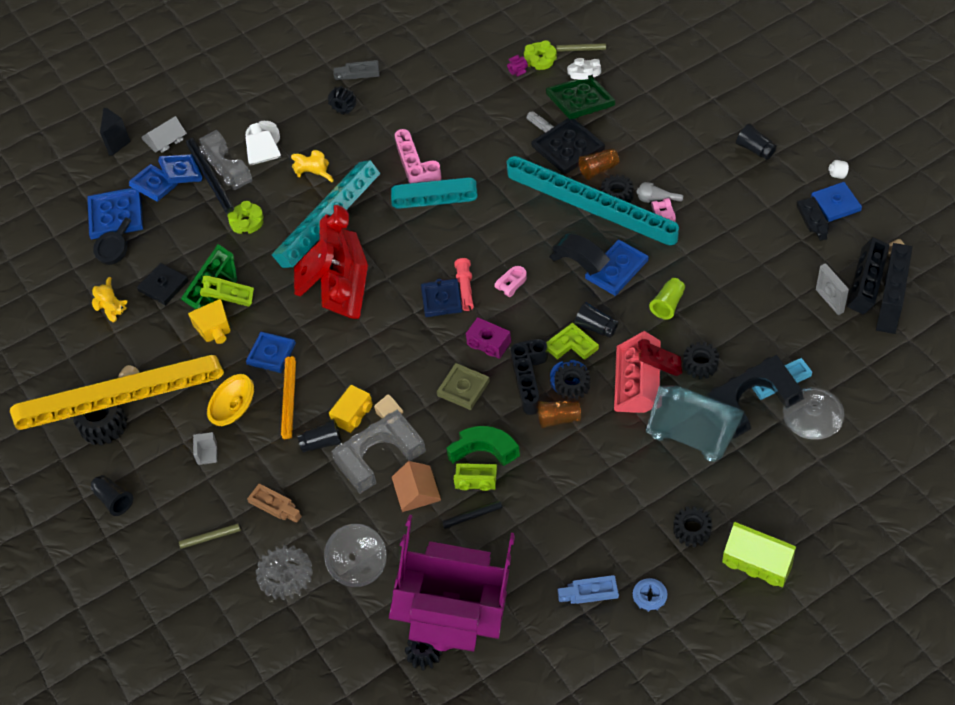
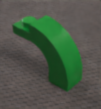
M476 426L459 432L460 440L452 442L446 448L448 459L452 464L475 451H486L493 454L503 466L520 457L519 446L515 440L504 431L489 426Z

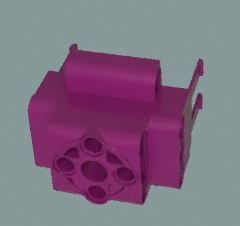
M409 515L406 521V526H408L407 535L404 534L400 542V546H402L400 566L393 589L389 619L411 623L409 640L430 644L439 651L455 648L474 652L477 635L499 639L510 570L507 568L511 562L510 550L511 545H514V533L511 532L505 568L490 566L491 552L430 541L425 554L408 551L412 515Z

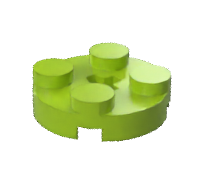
M544 40L526 45L524 58L527 61L528 67L531 68L532 66L536 70H544L550 68L553 62L556 61L557 52L554 46L550 45L549 41Z
M243 201L240 205L234 207L233 212L227 215L231 229L238 234H243L242 232L247 231L248 234L253 233L263 225L264 215L262 209L250 201Z

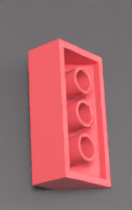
M646 331L617 346L614 411L645 413L659 406L660 369L639 360L641 350L638 348V341L647 339L650 341V344L661 347V341Z

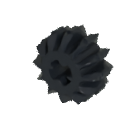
M343 86L333 88L327 98L328 104L332 106L331 109H335L337 113L340 112L342 115L345 113L349 114L357 103L353 91H349L348 87L344 89Z
M408 640L407 644L409 647L405 648V654H407L406 659L409 663H412L413 668L416 669L420 666L421 670L424 671L427 665L433 669V662L439 663V656L442 655V651L436 650L427 643Z

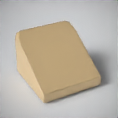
M389 394L374 406L376 414L388 424L392 423L403 413V410Z

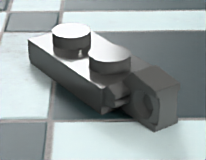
M377 60L345 63L346 66L333 68L335 80L380 76Z

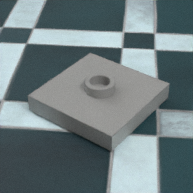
M825 263L819 269L816 291L836 314L840 315L844 313L849 289Z

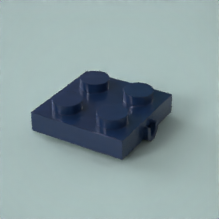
M437 279L435 282L421 284L425 318L462 312L457 279L444 281Z

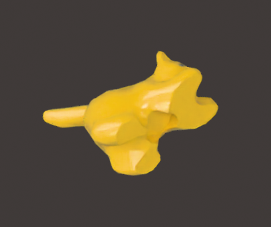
M313 150L309 157L302 154L291 155V159L295 161L292 164V168L298 178L304 172H311L325 177L330 182L334 181L332 176L326 173L329 162L325 159V155L322 152Z
M108 277L106 285L102 284L93 287L92 294L95 298L92 300V306L96 311L105 309L108 319L116 322V315H121L127 309L125 307L127 300L121 301L115 297L111 285L112 279Z

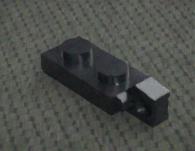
M815 197L797 201V208L809 232H816L820 241L827 240L828 222Z

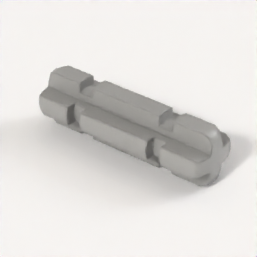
M533 111L529 112L526 117L528 121L544 132L554 127Z

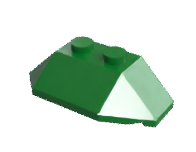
M217 244L184 292L181 300L194 309L219 300L200 295V290L203 288L202 279L203 276H211L236 283L237 275L233 254ZM211 285L210 288H211V289H215L216 286Z

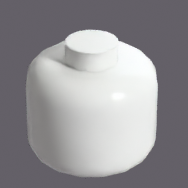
M834 160L829 165L828 170L831 177L844 179L847 176L849 166L845 161Z

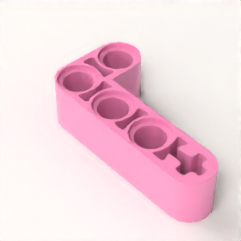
M406 129L398 130L395 133L396 146L409 184L440 181L442 176L439 162L428 161L421 163L410 132Z

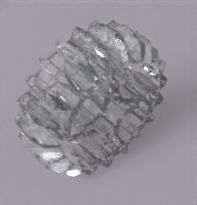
M285 544L282 549L276 546V551L274 552L268 549L269 555H262V562H258V569H256V580L260 589L265 591L268 597L272 595L275 600L279 596L285 600L288 595L292 599L294 593L300 595V589H307L306 583L311 582L310 576L313 575L312 563L308 560V555L303 553L300 548L296 550L293 545L289 549ZM288 561L295 562L300 566H295V564H289ZM269 579L278 580V581H280V584L274 583V582L270 581Z

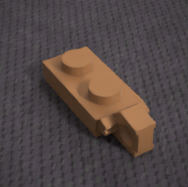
M258 484L247 498L248 503L279 519L286 520L288 518L297 523L302 517L299 513L300 511L295 509L296 506L291 502V499L261 484Z

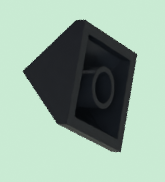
M103 108L100 134L109 156H113L131 141L122 118L108 108Z

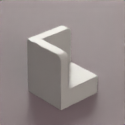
M213 432L193 435V455L198 465L217 462V441Z

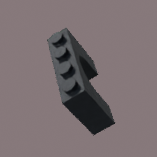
M893 243L885 276V289L876 331L896 334L904 302L913 246Z
M777 354L766 358L755 367L748 368L745 373L731 378L726 384L715 387L707 394L710 404L734 439L751 430L749 419L739 406L740 397L748 389L754 386H763L773 390L786 409L804 399L802 389Z

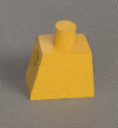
M221 299L188 313L192 325L206 342L215 340L217 344H221L226 341L225 335L230 333L231 330Z

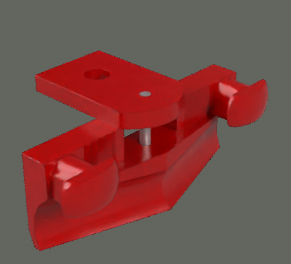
M334 205V213L331 216L326 214L319 221L320 241L294 266V294L301 297L321 278L322 307L349 318L359 319L368 263L357 233L344 229L347 228L349 223L348 211L340 205ZM331 263H333V270L329 269Z

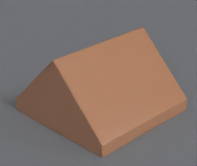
M408 461L392 476L402 512L441 501L429 465Z

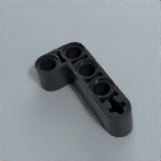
M541 339L519 342L511 347L512 364L522 409L528 415H534L540 410L539 393L532 366L543 364L548 359L547 344Z

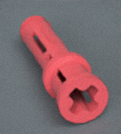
M460 258L454 262V266L457 269L456 279L460 285L462 310L470 311V309L474 308L470 284L472 273L469 269L471 262L467 258Z

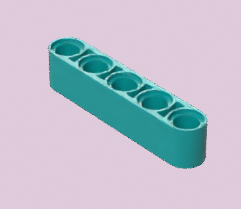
M473 178L401 184L391 188V204L397 209L474 201L478 196L477 183Z

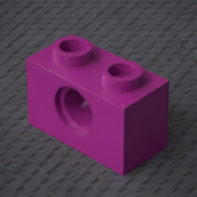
M477 317L466 332L467 345L471 348L481 350L488 356L500 359L511 344L510 331Z

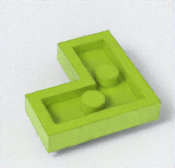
M573 322L546 342L547 351L557 360L571 349L584 360L599 349V345Z

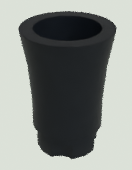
M750 123L741 130L736 139L737 145L752 151L766 160L770 159L777 147L776 144L772 143L770 139L765 137Z
M585 302L581 306L574 324L611 338L615 334L619 322Z
M334 418L324 424L297 434L302 452L342 445L341 435Z
M101 475L92 480L90 489L106 506L111 515L120 516L131 507L133 495L118 486L110 478Z

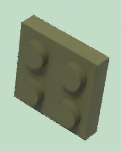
M455 363L437 390V396L472 410L490 382V378Z

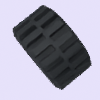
M122 405L73 417L74 424L82 438L93 445L97 443L104 445L105 442L109 444L111 440H117L119 438L118 435H122L124 432L123 428L127 426V417ZM107 415L104 419L94 422L97 418Z

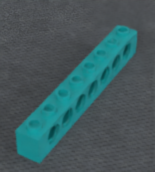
M371 160L359 162L271 254L282 268L294 267L320 239L319 221L326 214L331 216L334 213V205H340L347 210L380 175V172Z

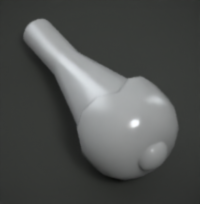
M650 182L642 183L636 191L639 200L645 203L666 198L674 201L683 200L682 194L670 193L654 186Z

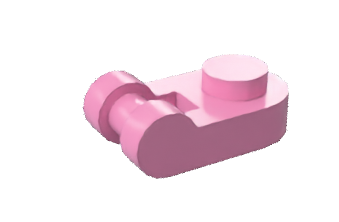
M670 198L663 199L661 202H651L653 213L675 222L676 217Z
M521 266L510 268L496 281L495 288L499 291L503 290L504 294L508 297L513 296L515 291L526 281V270Z

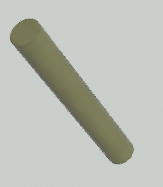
M606 43L557 45V52L606 50Z
M239 523L179 541L180 549L241 531Z

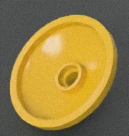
M244 374L233 375L221 383L215 390L207 407V416L211 423L216 426H226L237 421L247 411L254 395V384L248 376Z

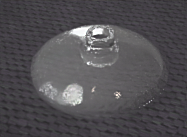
M818 387L801 388L804 399L787 409L785 406L783 407V418L787 426L797 435L807 439H824L832 436L840 429L844 420V408L840 400L831 392Z
M348 524L337 529L330 536L325 546L324 561L328 572L337 582L348 587H362L372 583L381 575L386 564L387 553L382 538L375 530L366 525ZM350 553L355 555L354 561L350 560Z

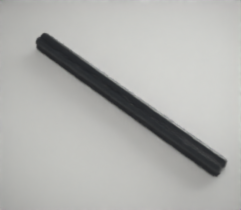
M193 138L186 140L190 152L225 213L233 212L232 203Z

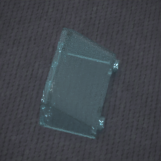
M659 386L645 432L652 434V438L663 441L664 438H671L699 449L705 455L704 459L716 462V460H720L723 457L742 420L744 411L682 387Z

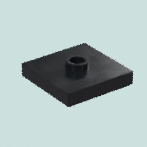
M160 263L138 285L137 289L139 292L166 306L189 280L187 276Z

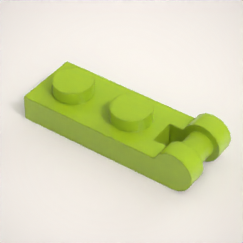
M203 276V288L200 290L201 296L213 297L248 307L252 304L253 287L211 276ZM211 285L216 286L215 289H211L210 287Z

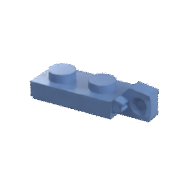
M614 575L575 580L573 583L568 584V587L558 589L559 602L570 601L571 604L619 598Z

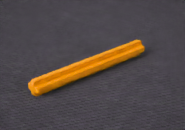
M287 356L285 358L281 436L284 440L291 439L293 431L296 371L294 356Z

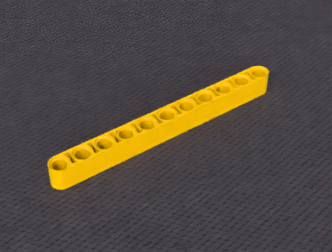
M209 355L17 403L10 408V414L17 429H28L214 381L222 377L224 371L218 358L215 355Z

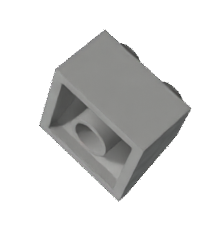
M175 116L141 138L154 152L160 150L162 153L170 148V143L174 142L177 144L184 139L183 136L187 133Z

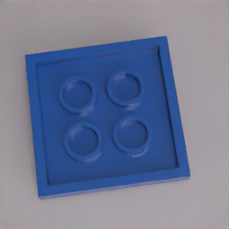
M134 188L87 196L89 236L91 239L99 238L107 232H117L125 217L129 218L131 222L124 233L143 230L141 192Z

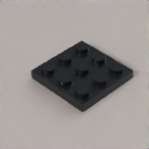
M569 118L531 141L532 147L564 175L605 149L603 142L575 119L570 120Z

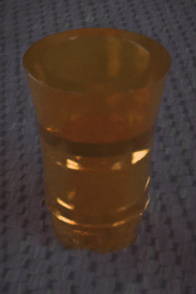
M615 149L604 150L595 154L580 156L579 167L583 176L589 180L618 165L620 160Z
M538 401V416L541 429L553 425L580 421L581 409L579 401Z

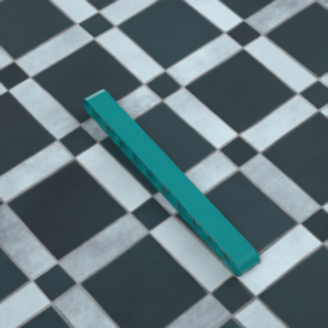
M513 156L507 160L508 177L514 181L666 245H674L678 242L679 225L672 220L520 157Z

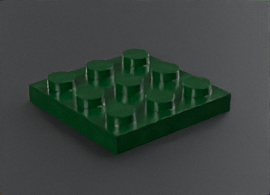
M591 75L588 76V79H575L546 88V95L570 120L615 106V99Z

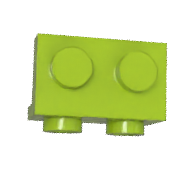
M456 464V474L454 475L455 489L496 490L497 464Z

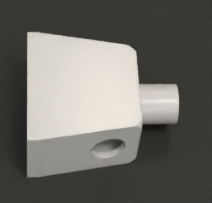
M260 123L250 125L252 135L246 136L249 165L252 166L281 158L270 131L262 132Z

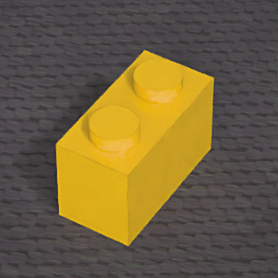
M350 385L329 412L330 419L334 418L339 428L351 433L354 428L360 425L361 419L372 408L373 404L370 394Z

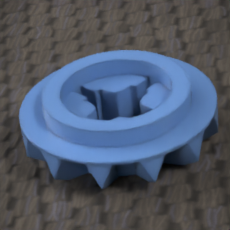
M643 579L635 585L633 599L640 609H646L648 612L650 610H658L661 606L665 605L667 590L656 579ZM652 589V594L654 595V597H652V600L648 601L646 595L648 594L649 590Z

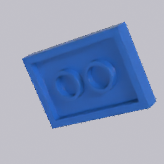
M618 239L605 253L610 261L600 272L591 276L586 273L585 279L616 296L648 262V255Z

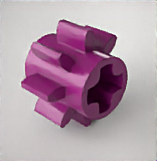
M519 55L509 58L510 63L507 64V68L512 75L516 74L518 77L526 73L525 69L528 67V64L523 56L519 57Z

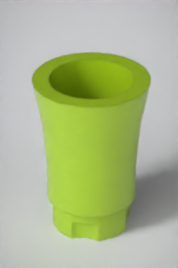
M671 278V280L665 283L659 294L649 304L651 312L659 318L671 319L685 290L684 283L678 278Z

